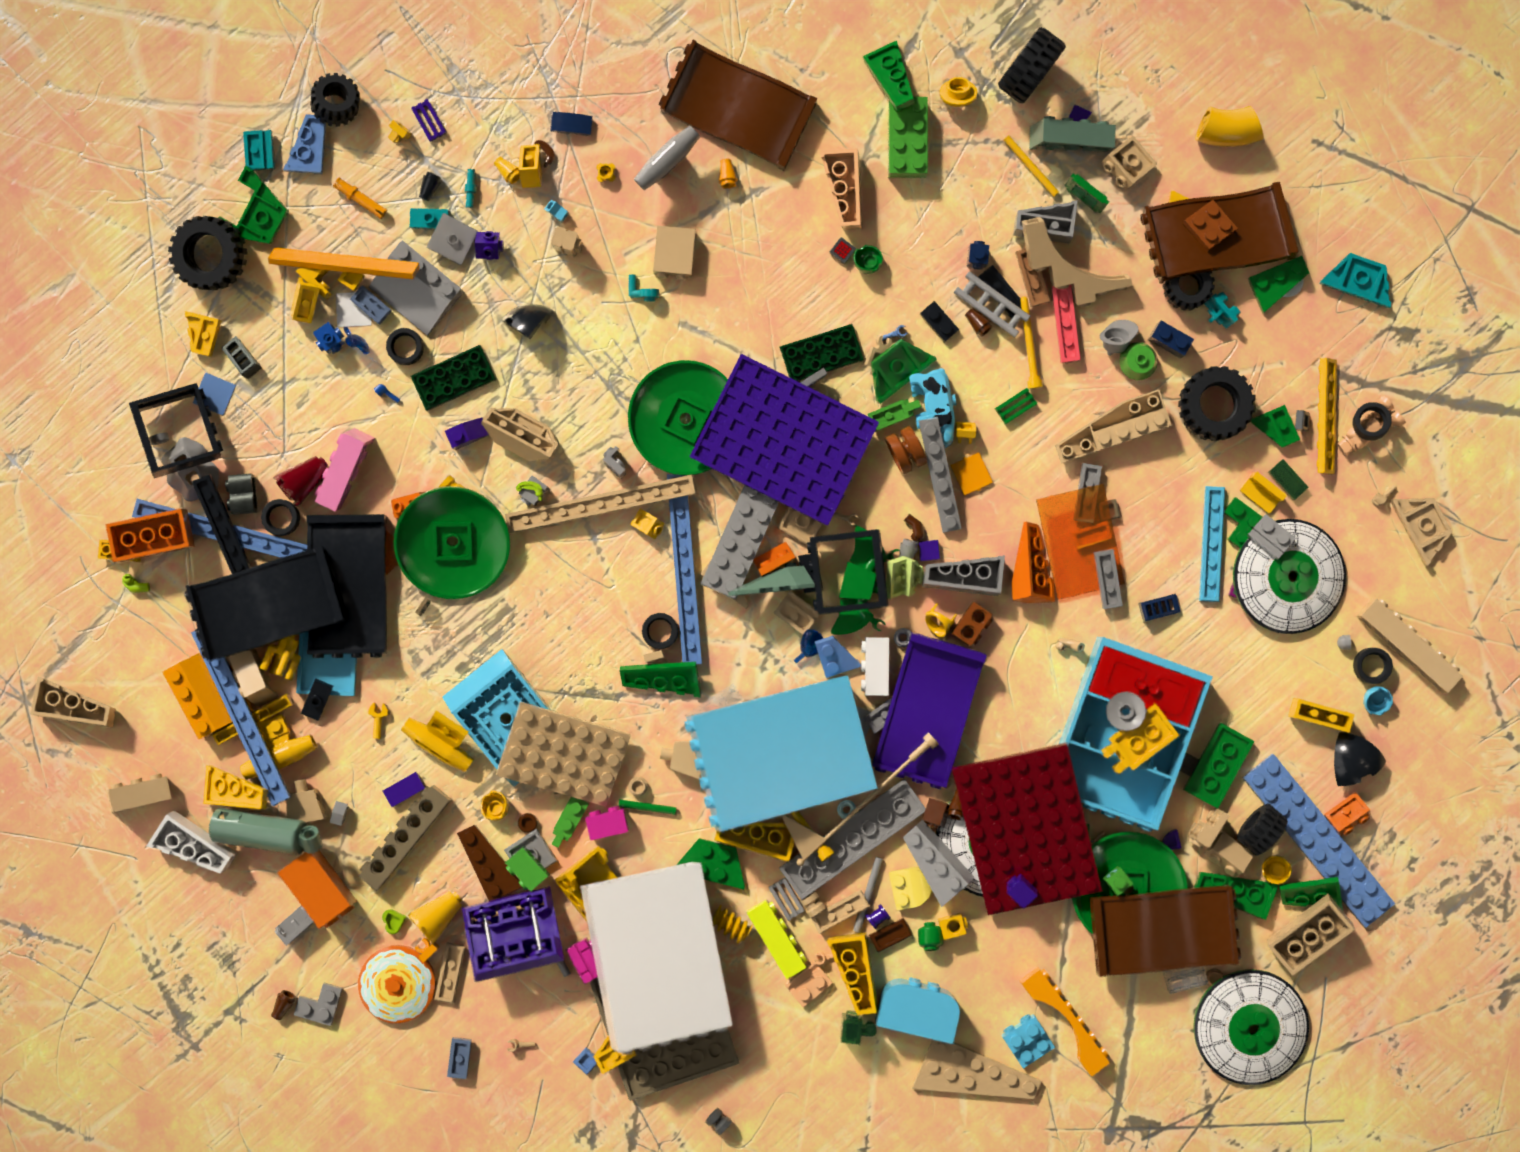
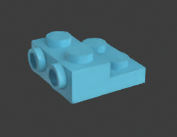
M1029 1014L1025 1015L1019 1020V1024L1008 1026L1001 1035L1022 1068L1027 1067L1055 1048L1034 1014L1031 1016Z

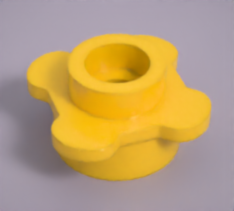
M599 163L596 167L598 170L597 180L599 182L615 181V165L613 163Z

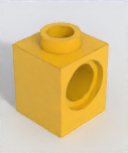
M960 913L938 919L944 940L966 934L965 929L968 928L966 917L962 918ZM952 921L959 923V927L955 931L949 929V924Z

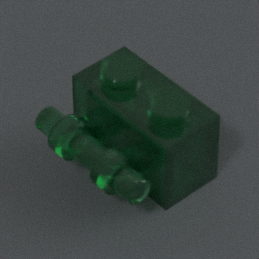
M847 1010L846 1013H842L839 1035L841 1043L860 1045L861 1036L872 1037L876 1034L877 1029L874 1022L868 1021L863 1024L861 1015H857L856 1011Z

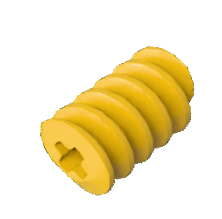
M720 904L712 917L713 927L717 924L718 932L724 929V936L731 933L730 940L738 937L736 943L739 944L745 940L753 924L747 928L748 921L745 920L743 923H740V916L734 920L735 913L732 912L727 915L728 909L725 908L721 911L722 905Z

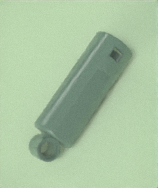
M218 808L213 813L209 824L210 839L216 843L299 855L303 851L315 853L322 848L318 828L308 826L303 820ZM222 813L225 819H220Z

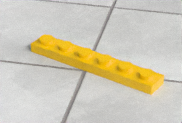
M1320 358L1317 468L1318 473L1335 474L1337 360Z

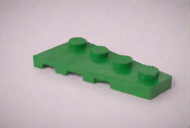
M897 40L863 56L864 63L897 112L914 104V98Z
M696 662L620 666L622 686L644 690L653 688L657 689L658 692H665L666 690L677 692L678 695H685L686 693L701 698Z

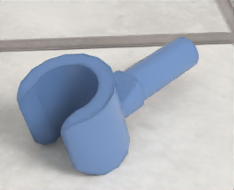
M900 325L892 333L883 335L882 341L896 336L898 338L906 336L907 333L901 334L899 332V329L904 328L905 325Z

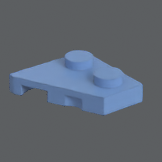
M834 636L814 641L826 678L861 667L860 662Z

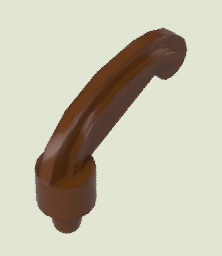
M537 140L534 142V145L540 144V147L547 155L543 165L546 168L554 160V151L545 141Z

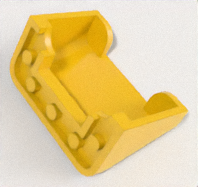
M599 846L595 847L555 879L559 888L586 922L587 918L580 886L617 878L606 864L608 862V853Z

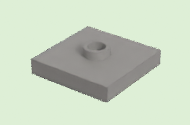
M443 213L426 248L462 265L478 231Z

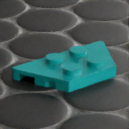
M1349 253L1319 283L1386 308L1391 307L1388 293L1390 289L1389 282L1387 281V266L1353 253Z

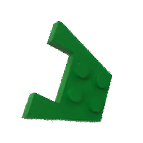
M245 165L238 181L253 189L254 193L238 224L230 223L233 224V228H237L241 232L239 234L240 237L272 244L289 210L249 166ZM221 216L218 217V218L223 219L224 221H228L227 219H225V218H223V217H221Z

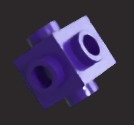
M477 232L475 238L476 259H499L500 252L504 250V241L500 240V232Z

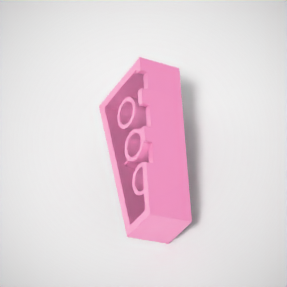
M356 428L340 434L337 440L338 448L336 451H333L329 459L331 464L322 475L324 481L315 492L317 496L315 499L316 503L335 512L341 509L352 487L349 482L356 478L359 472L357 466L362 463L363 459L365 460L368 454L365 449L369 443H373L374 437Z

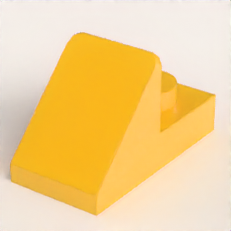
M298 268L296 270L307 283L319 285V294L326 300L329 299L332 295L328 291L330 287L323 280L319 282L328 270Z

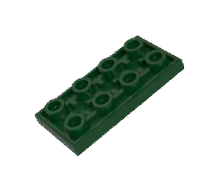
M853 324L779 347L788 376L796 381L807 379L823 368L826 372L864 361Z
M481 345L410 376L426 411L496 380Z

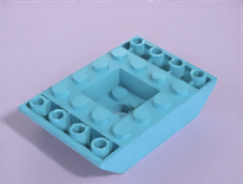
M503 649L442 697L451 713L462 727L469 731L470 737L496 769H498L519 703L524 702L551 710ZM503 713L511 715L512 720L509 724H504L501 721ZM505 778V779H506L511 785H513L514 787H515L518 783H520V782H517V781H514V780H510V779Z

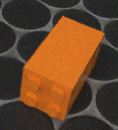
M320 850L315 853L304 852L278 872V875L319 929L323 926L327 929L339 920V914L343 917L355 908L353 904L357 902L356 898Z

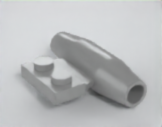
M688 126L672 137L645 163L634 178L635 182L645 191L664 178L687 156L699 140L700 135L694 128Z

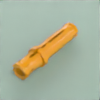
M340 177L335 181L337 183L333 184V188L346 195L348 200L352 199L379 219H382L385 216L384 213H387L388 209L382 207L360 192L356 186H351Z

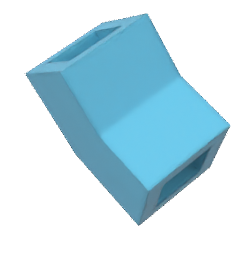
M550 200L544 208L561 223L569 214L566 209L553 200Z

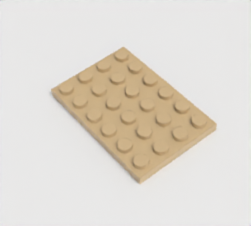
M520 702L496 776L607 807L631 734Z

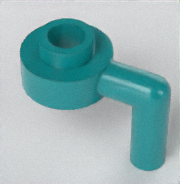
M628 275L629 297L644 298V301L648 302L659 298V289L636 290V275Z

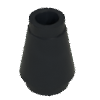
M427 171L426 175H423L418 197L429 201L441 184V177Z

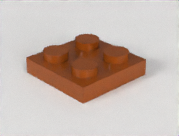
M1214 200L1207 203L1183 222L1184 226L1207 252L1238 229Z

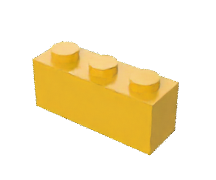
M1293 698L1288 717L1350 733L1355 714Z

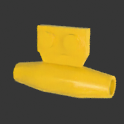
M437 710L427 725L409 717L401 729L417 746L441 762L463 772L467 771L474 760L460 747L469 731Z
M283 714L258 724V728L278 770L299 761L317 749V744L312 735L289 740L290 730ZM251 760L240 766L241 773L246 780L258 777Z

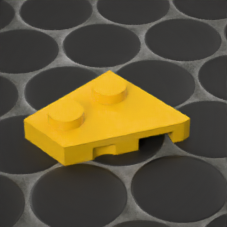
M185 311V317L188 320L189 326L187 328L188 336L191 339V352L212 357L222 320Z
M607 1036L593 1057L601 1073L604 1074L635 1057L637 1053L635 1049H632V1053L621 1055V1052L618 1053L611 1048L610 1038Z

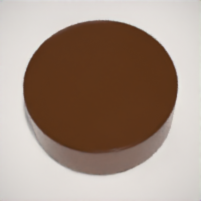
M525 813L518 819V827L523 832H532L537 827V818L531 813Z

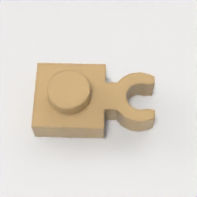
M878 335L876 338L877 346L876 348L871 346L865 365L871 367V362L891 346L892 339L887 338L886 342L882 344L883 336Z

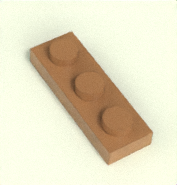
M1026 249L1016 251L1015 254L1030 306L1034 307L1050 302L1042 271L1031 269Z

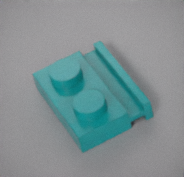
M272 130L243 131L245 165L249 166L253 171L275 169Z

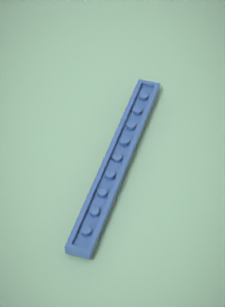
M667 474V480L686 475ZM688 496L669 500L682 662L702 664Z
M136 499L132 517L137 518L176 509ZM188 512L192 534L217 540L207 517ZM233 525L243 548L280 558L307 551L306 544Z
M193 631L191 634L200 651V648L203 647L202 642L197 639L196 633ZM226 657L214 660L213 662L203 658L263 788L268 789L267 797L271 805L275 806L291 798L245 698L239 692L240 687L232 675V670Z

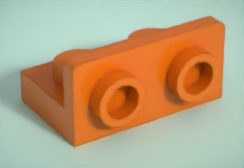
M784 542L756 557L753 562L761 576L795 559V555L787 542Z
M1355 792L1326 812L1324 816L1337 831L1338 835L1342 836L1344 834L1346 836L1359 823L1360 825L1366 823L1370 819L1371 812L1369 807Z

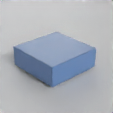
M587 1047L573 1061L586 1075L597 1065L593 1057L595 1054Z

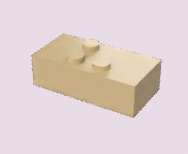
M1327 894L1269 937L1267 945L1293 976L1353 932L1355 928L1353 922L1331 896Z

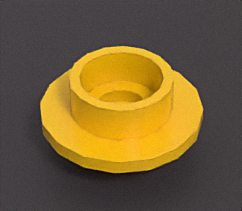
M955 77L944 83L939 93L944 103L954 107H963L970 105L976 100L977 88L967 79Z

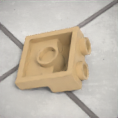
M1131 136L1102 160L1105 171L1112 173L1116 178L1117 185L1121 188L1124 187L1125 190L1129 189L1157 165L1155 160L1134 136Z
M1216 808L1214 811L1211 810L1206 817V823L1199 820L1197 823H1193L1189 830L1190 838L1188 841L1200 848H1203V846L1210 848L1230 815Z

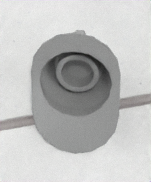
M1117 320L1102 331L1099 336L1103 341V347L1107 350V354L1111 356L1114 353L1125 352L1130 341L1137 335L1138 326L1129 320Z

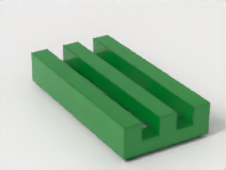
M1025 388L996 407L995 410L1003 423L1007 424L1035 406L1037 402L1034 400L1033 395L1030 394L1029 389ZM1024 394L1027 395L1026 398L1022 399L1006 411L1001 412L1000 409H1002L1003 407L1007 406ZM1030 400L1031 403L1009 418H1005V415Z

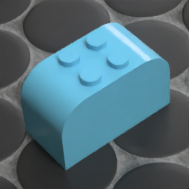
M909 977V980L902 978L893 979L883 987L875 1017L877 1026L953 1044L960 1010L954 996L948 990L939 987V984L934 982H928V984L921 983L920 979Z

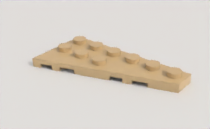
M932 1039L912 1089L1034 1099L1041 1080L954 1042L950 1044Z

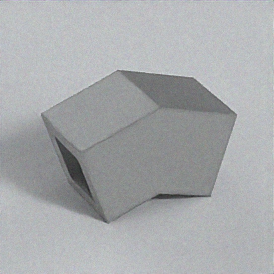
M339 801L335 802L330 823L342 826L349 807L348 804Z

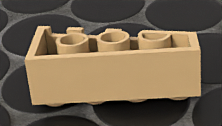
M38 676L30 714L37 717L113 728L116 709Z

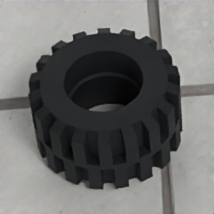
M328 73L326 77L320 76L319 80L314 82L311 89V111L316 119L320 118L321 123L327 122L328 126L336 124V127H340V124L343 123L345 126L348 124V120L352 122L354 116H357L360 92L358 86L353 84L351 78L346 79L344 74L338 76V73H334V75ZM336 95L343 98L345 102L336 105L329 103L325 98Z
M1212 271L1190 275L1198 282L1199 288L1195 295H1187L1181 291L1179 287L1180 277L1166 280L1165 284H1163V289L1166 291L1164 293L1165 297L1168 296L1169 298L1168 302L1173 303L1175 308L1180 307L1181 310H1193L1203 305L1212 296V291L1215 288V285H1213L1215 279L1211 277Z
M1265 804L1247 818L1238 832L1237 840L1254 855L1258 856L1269 850L1279 840L1287 827L1288 820L1272 805Z

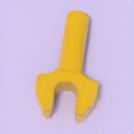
M372 703L368 714L374 718L373 738L381 739L382 718L389 715V709L384 703L382 704V712L377 713L376 703Z

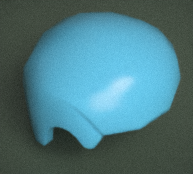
M1375 686L1366 691L1363 697V704L1371 715L1381 716L1384 712L1389 711L1393 705V696L1388 689Z

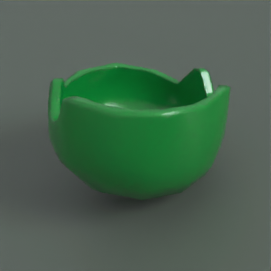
M865 245L855 250L853 256L855 267L861 273L872 274L882 267L883 256L878 248Z

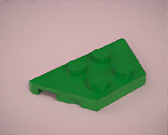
M902 339L898 340L871 362L877 403L881 404L908 383L910 381L909 377L912 374L922 372L936 361L937 358Z
M698 838L676 864L701 863L704 880L743 890L745 888L737 848L734 846Z

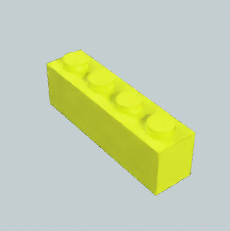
M766 899L747 910V915L787 980L806 968L805 962H807V959L802 951H797L795 946L798 944L793 935L788 936L785 931L788 927L782 918L778 919L776 916L777 909L773 902L769 903Z

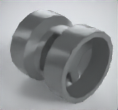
M716 1108L706 1119L705 1123L708 1126L714 1127L715 1132L721 1135L730 1126L732 1120L729 1117H725L722 1111Z

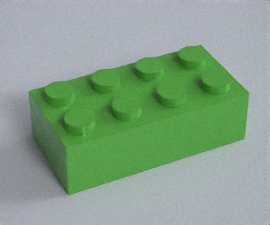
M913 97L914 104L898 112L890 100H888V178H926L928 97Z

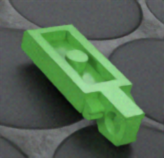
M908 399L900 400L867 415L879 422L875 430L876 432L910 418L914 415L913 410L921 408L919 399L910 403Z
M574 797L569 799L552 832L556 835L552 845L558 848L563 839L568 841L571 838L589 805L588 802Z

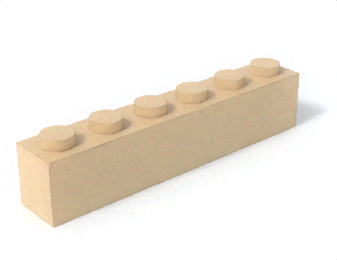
M1380 598L1379 600L1371 599L1357 617L1442 693H1449L1463 677L1459 673L1460 669L1453 663L1449 664L1442 652L1431 648L1432 644L1426 638H1420L1413 626L1402 622L1403 618L1394 611L1392 613L1387 608L1388 604Z

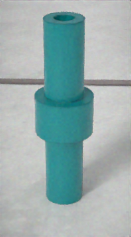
M475 169L467 170V184H465L464 191L466 193V208H473L474 193H476Z

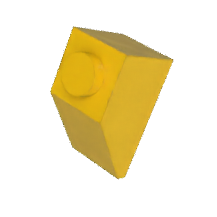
M540 144L523 145L520 147L518 171L522 188L541 187L542 165Z

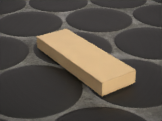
M859 890L824 909L819 914L811 917L817 931L821 934L870 907V904L862 890Z
M446 943L434 1000L454 1003L466 946Z

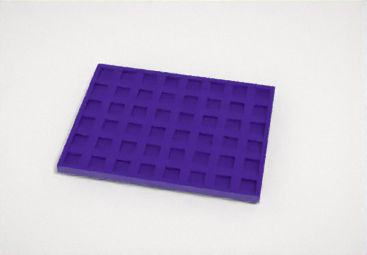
M741 354L689 457L828 526L879 422Z

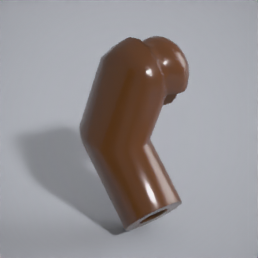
M909 513L904 522L912 527L911 539L919 542L924 537L923 524Z

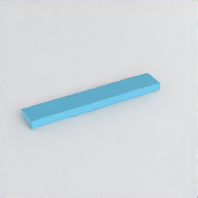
M1205 486L1199 601L1219 602L1225 487Z

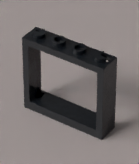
M197 383L129 403L154 479L222 458L220 452L224 450L221 441H216L215 434H218L215 423L210 424L208 417L212 416L208 405L204 406L203 400L206 397L203 388L199 389ZM195 396L213 451L158 467L140 412Z
M879 529L810 537V542H807L808 554H812L809 568L810 573H814L813 582L815 587L812 588V592H816V599L813 600L814 611H818L819 615L889 607ZM872 537L879 601L824 608L817 543Z

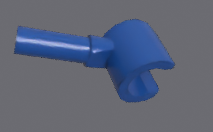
M379 384L374 388V391L380 397L385 393L398 403L400 401L385 385Z

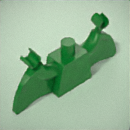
M860 526L855 527V532L867 531ZM872 537L855 539L854 552L849 560L850 562H847L839 598H845L840 599V606L868 603V600H871L872 592L878 594L877 582L875 581L876 573L874 572L875 561ZM882 546L884 562H887V559H895L893 553L900 550L894 549L885 554ZM869 610L841 612L831 629V633L833 635L850 634L862 629L869 622L872 623L874 629L881 631L877 628V623L886 624L879 618L875 619Z

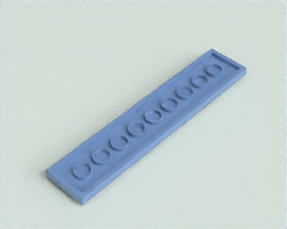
M1274 754L1269 755L1242 777L1264 805H1272L1287 818L1288 823L1285 831L1323 878L1338 877L1341 899L1363 927H1368L1395 905V902L1342 837L1338 835L1334 827Z

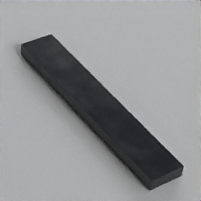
M208 474L192 481L231 573L234 574L252 568L212 475Z

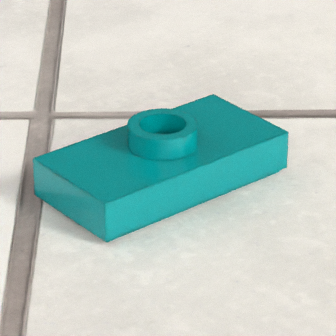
M410 208V228L435 229L442 214L449 215V209Z

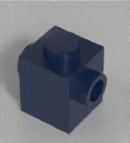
M983 241L970 243L967 266L977 270L986 268L990 245H985Z

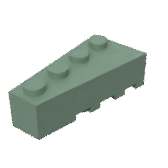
M1045 116L1044 119L1030 126L1029 149L1046 146V150L1064 147L1065 150L1072 151L1082 147V151L1108 152L1115 148L1116 125H1110L1107 121L1091 123V120L1084 119L1078 122L1073 121L1072 118L1056 120L1053 116Z

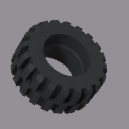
M1039 27L998 83L999 88L1018 103L1024 104L1066 48L1065 43L1045 27Z
M196 216L192 217V220L187 219L184 221L183 227L178 226L176 228V236H171L170 239L173 242L172 247L168 246V252L172 253L169 262L174 264L175 267L172 270L175 274L180 275L179 279L182 282L188 283V286L193 288L218 290L219 288L224 289L228 287L229 283L233 284L237 281L236 276L242 275L243 270L241 267L242 265L246 266L247 260L244 259V254H247V248H243V244L246 242L243 237L239 236L241 232L237 228H233V224L217 217ZM205 235H212L221 244L222 259L214 270L207 272L197 266L194 259V248L200 238Z
M1212 366L1193 375L1184 384L1185 387L1179 395L1181 400L1178 401V407H1181V412H1179L1180 418H1184L1185 422L1183 424L1185 427H1189L1191 433L1199 435L1201 439H1211V441L1225 440L1243 431L1247 427L1246 425L1251 422L1253 418L1252 413L1256 409L1254 405L1256 396L1252 395L1251 392L1253 387L1251 384H1247V378L1244 375L1240 376L1238 374L1239 371L1235 369L1229 370V367ZM1211 386L1223 387L1232 396L1234 403L1233 412L1224 421H1212L1201 410L1200 397Z

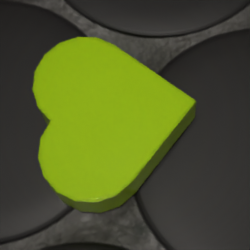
M393 909L386 910L382 915V920L386 923V931L392 935L398 933L407 916Z

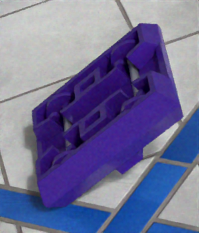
M550 886L462 908L475 983L565 961ZM520 905V907L525 908V909L519 911L518 908H517V906Z

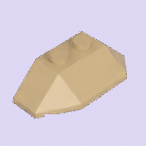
M490 408L481 422L496 444L528 461L549 460L558 447V443L555 441L549 426L515 408Z

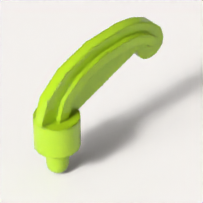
M524 481L516 486L517 491H521L522 488L535 491L538 500L542 501L543 490L538 483Z

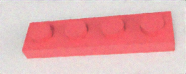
M1071 284L1064 289L1052 286L1060 363L1080 361Z

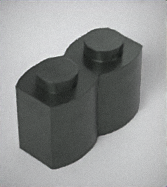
M254 474L229 475L228 480L225 481L226 491L230 493V499H227L228 511H231V514L234 515L257 513Z

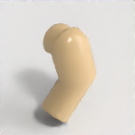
M1066 638L1058 639V643L1055 645L1056 649L1062 652L1065 651L1066 647L1078 652H1082L1085 648L1083 643Z

